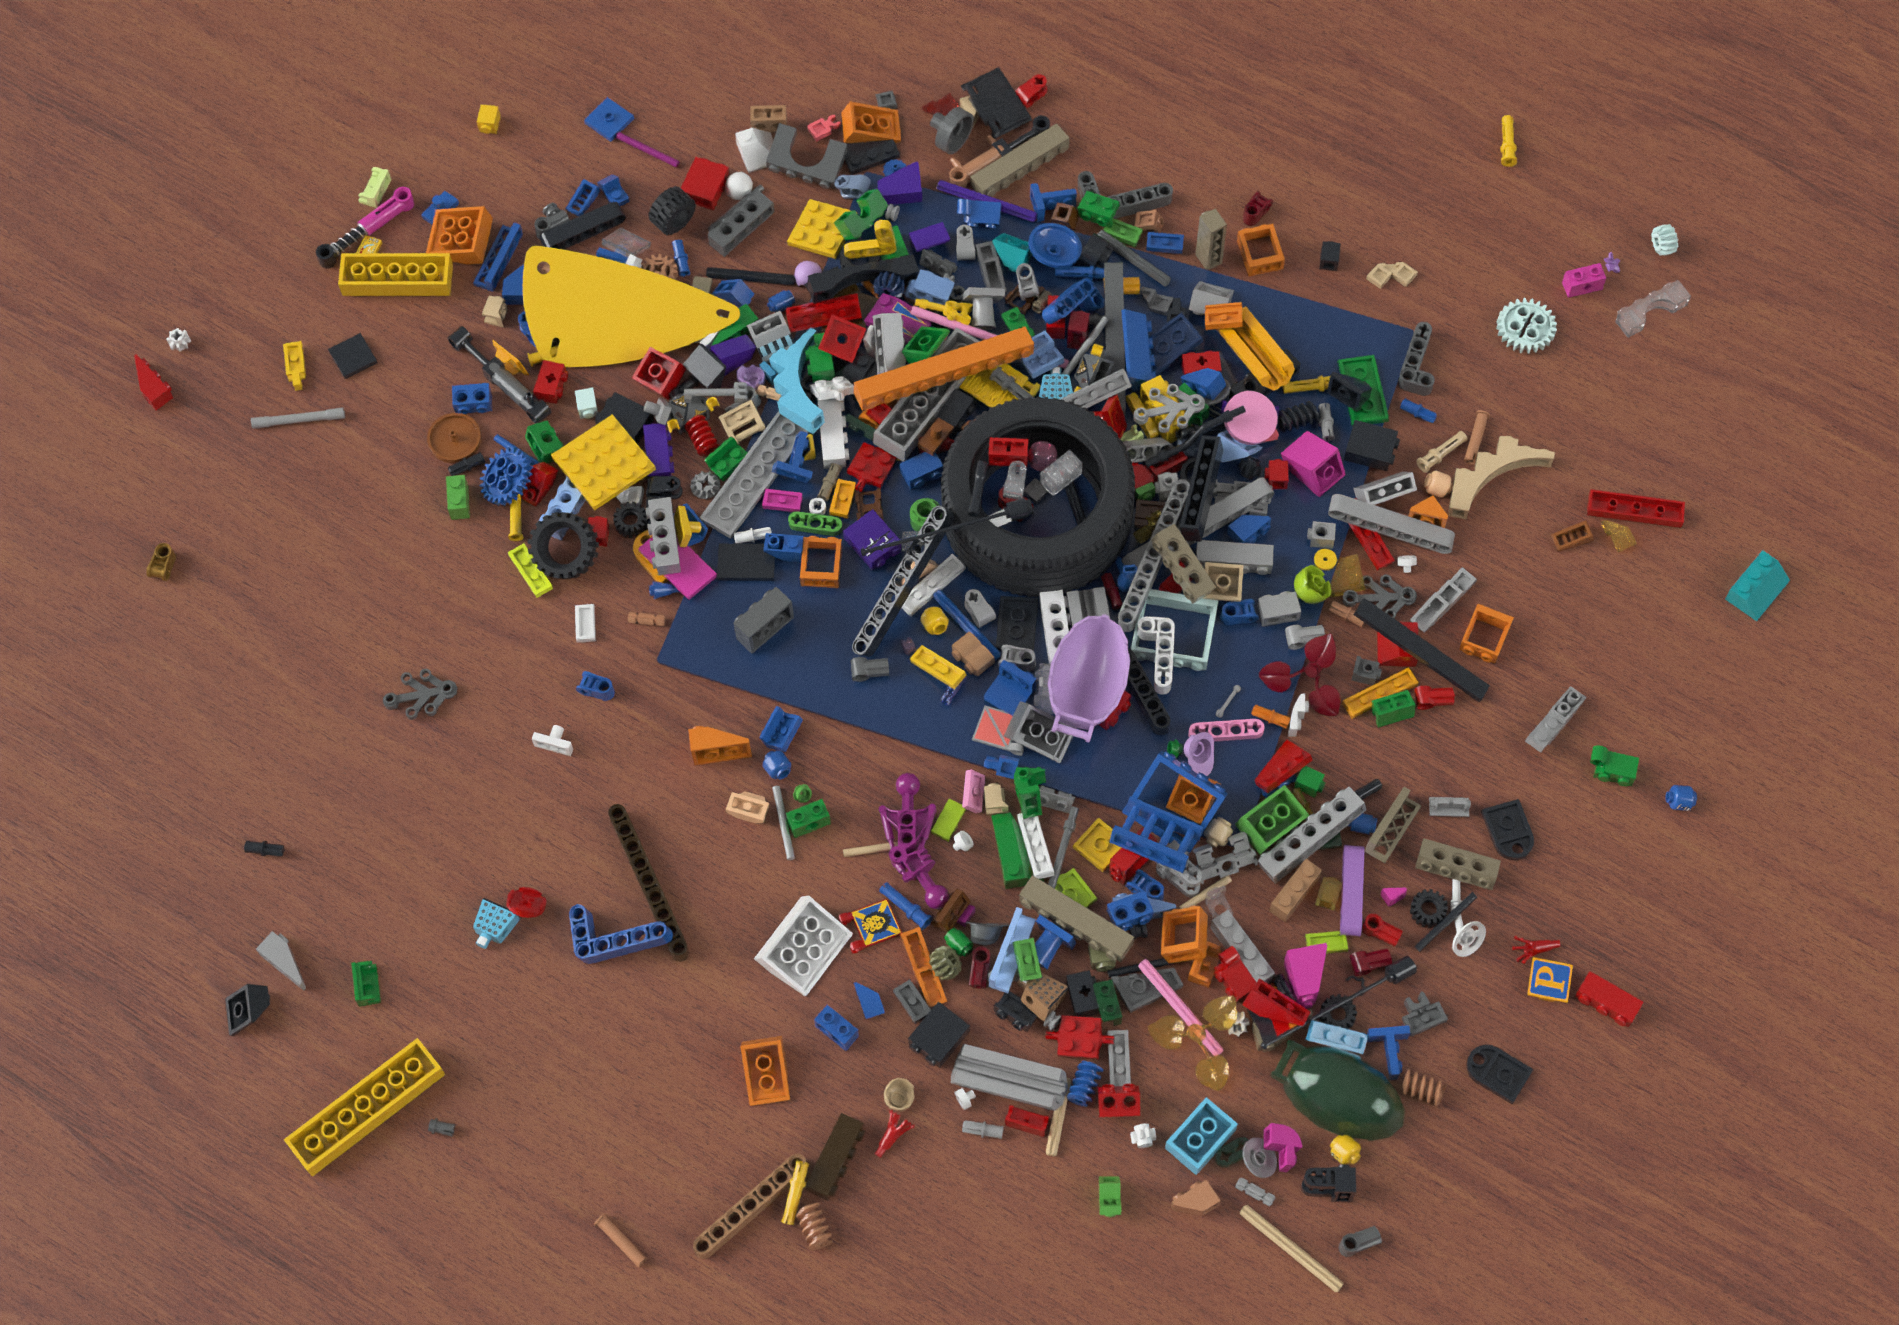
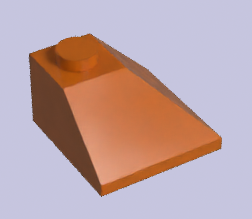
M1179 774L1166 808L1201 825L1215 797ZM1210 778L1208 780L1213 784L1218 783Z

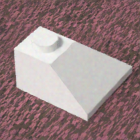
M750 128L735 133L737 146L748 173L766 168V160L773 143L770 132Z

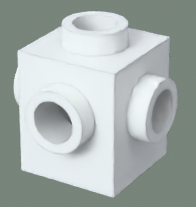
M1165 472L1158 475V481L1154 483L1155 493H1158L1160 502L1167 501L1174 483L1178 480L1177 473Z

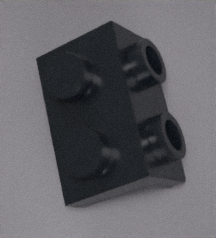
M1010 991L1004 993L999 1002L994 1004L995 1015L1002 1020L1007 1019L1012 1022V1026L1019 1031L1024 1030L1028 1032L1038 1018L1021 1001L1020 997Z

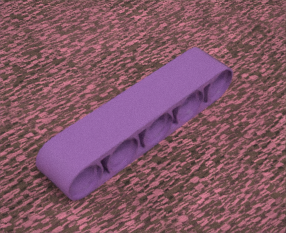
M1344 845L1340 935L1361 936L1364 878L1363 846Z

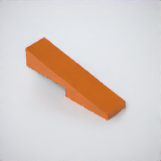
M920 927L901 933L900 937L925 1002L929 1008L934 1007L938 1001L941 1004L947 1002L939 977L935 976V972L931 970L929 952Z

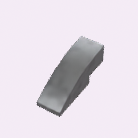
M993 241L976 244L975 251L985 287L1005 289L1006 292L999 258L992 243Z

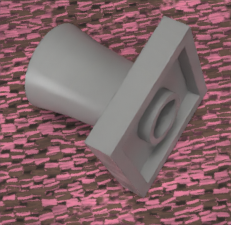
M969 287L961 295L962 303H973L971 326L984 331L996 329L993 304H997L1005 296V289Z

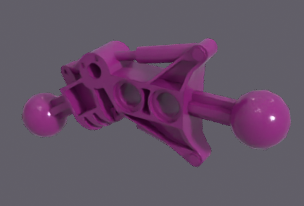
M904 773L898 777L895 785L898 793L902 795V810H890L884 805L879 807L886 839L891 849L889 851V858L893 867L897 869L899 874L903 875L902 879L905 883L918 879L926 891V904L932 909L939 910L944 908L950 899V894L945 887L936 885L929 876L928 872L933 868L935 861L930 860L931 855L927 854L928 851L924 847L926 840H928L937 808L935 804H930L924 809L914 810V795L920 789V780L912 773ZM906 819L912 820L908 825L903 824ZM892 827L898 832V846H894ZM905 838H912V841L909 843L903 842Z

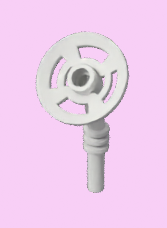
M1455 879L1452 880L1450 912L1462 902L1460 900V881ZM1460 914L1454 919L1457 934L1453 940L1452 947L1456 955L1466 957L1474 953L1481 946L1485 939L1486 929L1478 921L1463 925ZM1475 925L1479 930L1474 931L1471 927ZM1458 943L1462 946V950L1457 949L1456 945Z

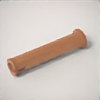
M1478 410L1475 414L1477 417L1464 458V462H1467L1469 465L1476 463L1487 419L1490 418V414L1483 410Z
M607 1213L602 1214L595 1221L594 1225L599 1226L637 1267L643 1265L647 1257L609 1220Z

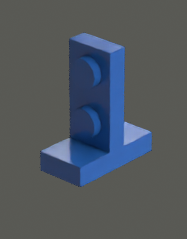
M1038 183L1030 184V200L1034 212L1037 213V222L1044 221L1045 210L1055 209L1057 202L1075 207L1077 201L1076 189L1040 193Z
M800 431L796 435L789 464L777 461L773 465L771 472L807 483L812 478V471L800 468L804 462L803 450H806L809 442L806 439L807 432Z
M1409 1025L1368 1029L1367 1042L1384 1041L1389 1080H1397L1399 1074L1402 1073V1062L1397 1058L1399 1042L1395 1040L1408 1039L1410 1035Z

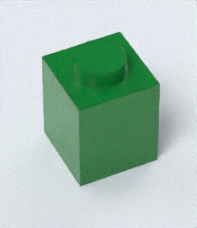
M1304 766L1295 781L1294 789L1315 798L1318 792L1322 793L1326 782H1324L1325 774Z

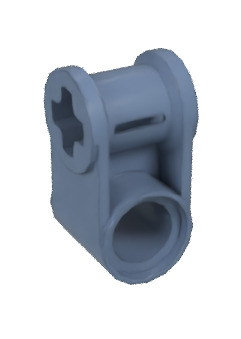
M841 175L836 178L834 185L841 191L840 194L843 198L859 199L868 190L871 181L864 175Z

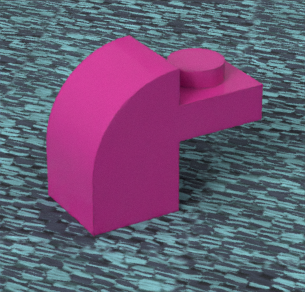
M1271 1123L1264 1129V1149L1278 1151L1279 1171L1288 1172L1296 1164L1297 1155L1295 1153L1302 1148L1301 1139L1292 1128L1286 1125Z

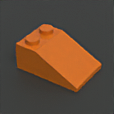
M850 101L842 111L844 143L894 140L895 143L901 141L898 110Z
M695 726L693 729H688L690 748L695 766L752 757L748 738L711 727Z
M782 1036L742 1042L740 1047L750 1106L790 1100Z

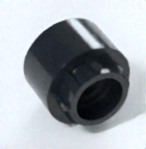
M1093 233L1078 260L1088 266L1104 268V262H1108L1114 249L1109 246L1110 242Z

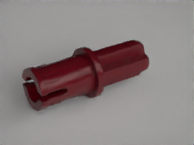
M1104 573L1101 579L1106 590V596H1108L1113 610L1120 609L1123 605L1119 594L1120 589L1116 587L1112 574Z

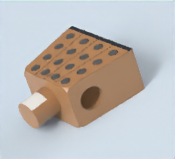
M1041 973L1042 978L1024 982H1021L1019 979L1017 985L1024 989L1021 1001L1042 1021H1045L1048 1015L1065 1000L1069 990L1068 986Z

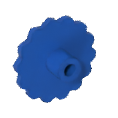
M890 160L883 166V173L886 177L906 167V164L901 160Z

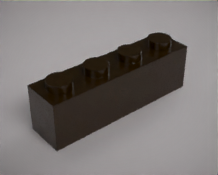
M840 1114L805 1185L807 1192L829 1201L831 1196H835L839 1187L837 1183L840 1177L844 1178L848 1167L846 1164L849 1159L852 1160L857 1151L855 1148L857 1142H861L864 1138L866 1130H864L863 1122L846 1114Z

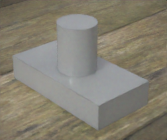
M658 398L657 404L646 401L644 411L653 414L658 423L666 425L671 406L666 399Z

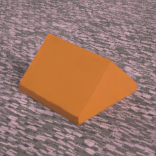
M1434 496L1412 506L1409 512V517L1445 528L1448 515Z

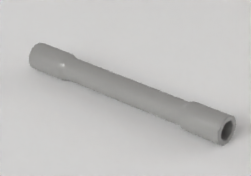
M335 408L299 414L251 418V425L253 429L274 425L345 419L344 408Z

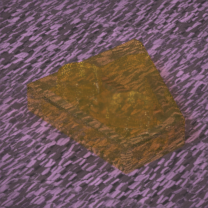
M1358 554L1339 558L1330 584V598L1343 595L1347 590H1354L1356 592L1366 590Z

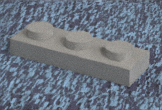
M1128 1030L1108 1031V1036L1115 1037L1114 1045L1108 1044L1110 1084L1123 1086L1124 1084L1131 1083Z

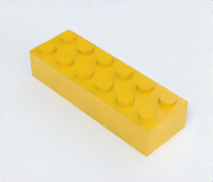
M342 253L338 285L342 296H450L453 263L450 253Z

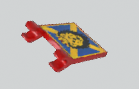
M887 899L852 912L842 913L838 916V921L843 925L854 921L861 940L851 942L850 950L853 954L872 945L897 937L902 933Z

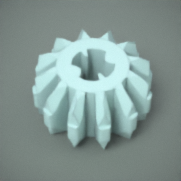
M1664 224L1653 229L1651 241L1656 253L1660 256H1665L1677 251L1679 246L1677 241L1679 239L1674 227L1670 224Z

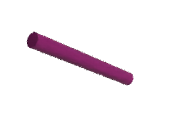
M617 133V139L676 168L679 166L680 161L625 134Z

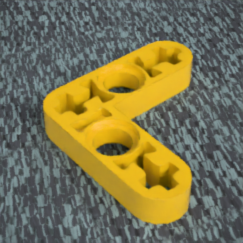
M888 220L875 222L874 227L877 238L875 240L845 244V257L861 258L896 252V240L891 223Z

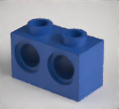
M489 383L452 386V405L455 413L466 415L474 412L485 413L492 411V391Z
M1145 890L1107 904V913L1112 924L1124 931L1131 929L1133 925L1139 923L1140 925L1146 924L1153 918L1154 911ZM1143 907L1145 911L1140 913L1135 908ZM1122 913L1125 914L1127 917L1125 919H1119L1116 915Z
M828 1005L814 1019L815 1027L845 1051L859 1037L858 1029Z

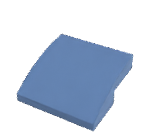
M1046 331L1031 337L1034 342L1033 354L1027 358H1020L1021 363L1033 379L1065 363L1064 357L1057 350L1054 341Z

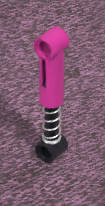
M407 187L397 188L394 191V196L358 221L357 227L355 229L352 228L350 233H345V236L338 238L336 243L319 245L315 252L321 267L326 269L334 267L338 256L348 246L351 247L350 245L355 241L357 242L359 238H364L363 235L370 236L402 211L411 210L414 207V199L410 189Z

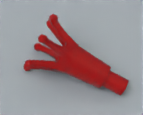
M1514 936L1515 940L1526 944L1523 946H1513L1512 950L1525 949V954L1516 958V962L1523 959L1522 963L1525 964L1531 957L1551 951L1554 948H1560L1561 944L1559 940L1532 941Z
M893 1110L889 1111L890 1118L887 1129L879 1142L880 1146L874 1153L880 1158L902 1134L915 1128V1125H911V1122H908V1120H904L900 1126L896 1127L901 1116L900 1114L897 1115L896 1112L893 1113Z

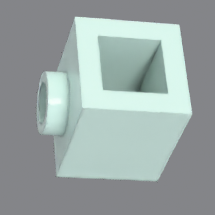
M593 388L575 391L580 419H590L596 416L598 410Z

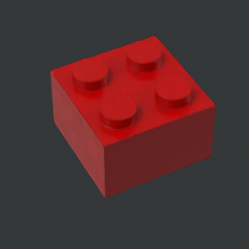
M649 347L632 379L639 385L669 400V393L677 387L687 368L673 358Z

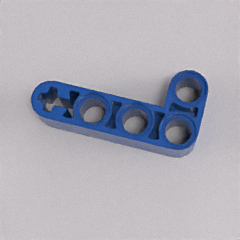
M1084 278L1071 285L1042 311V317L1046 323L1053 324L1066 317L1078 305L1082 311L1091 314L1104 307V298L1093 281L1089 278Z

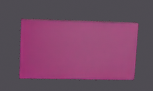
M661 535L659 538H664L667 535ZM653 536L638 548L639 552L651 564L652 558L655 557V552H651L650 541H653ZM677 539L681 572L665 574L664 576L690 600L717 577V573L688 545L687 547H679ZM665 551V552H662L661 554H662V555H665V554H667V553H669V552Z

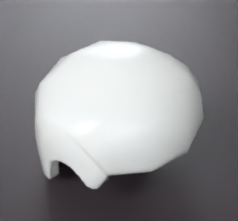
M733 173L726 180L725 192L732 199L742 200L745 195L752 191L753 182L746 173Z

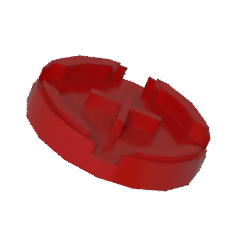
M519 887V890L513 889L509 892L506 905L517 916L533 918L545 911L546 898L542 897V893L536 889Z

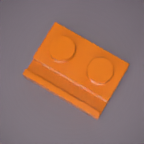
M1242 302L1205 305L1206 330L1243 327Z

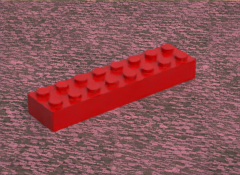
M1590 489L1588 495L1587 515L1678 528H1682L1684 523L1685 502L1593 489Z

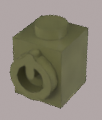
M1088 946L1092 970L1096 969L1098 972H1105L1115 968L1116 961L1109 959L1105 952L1100 949L1096 951Z

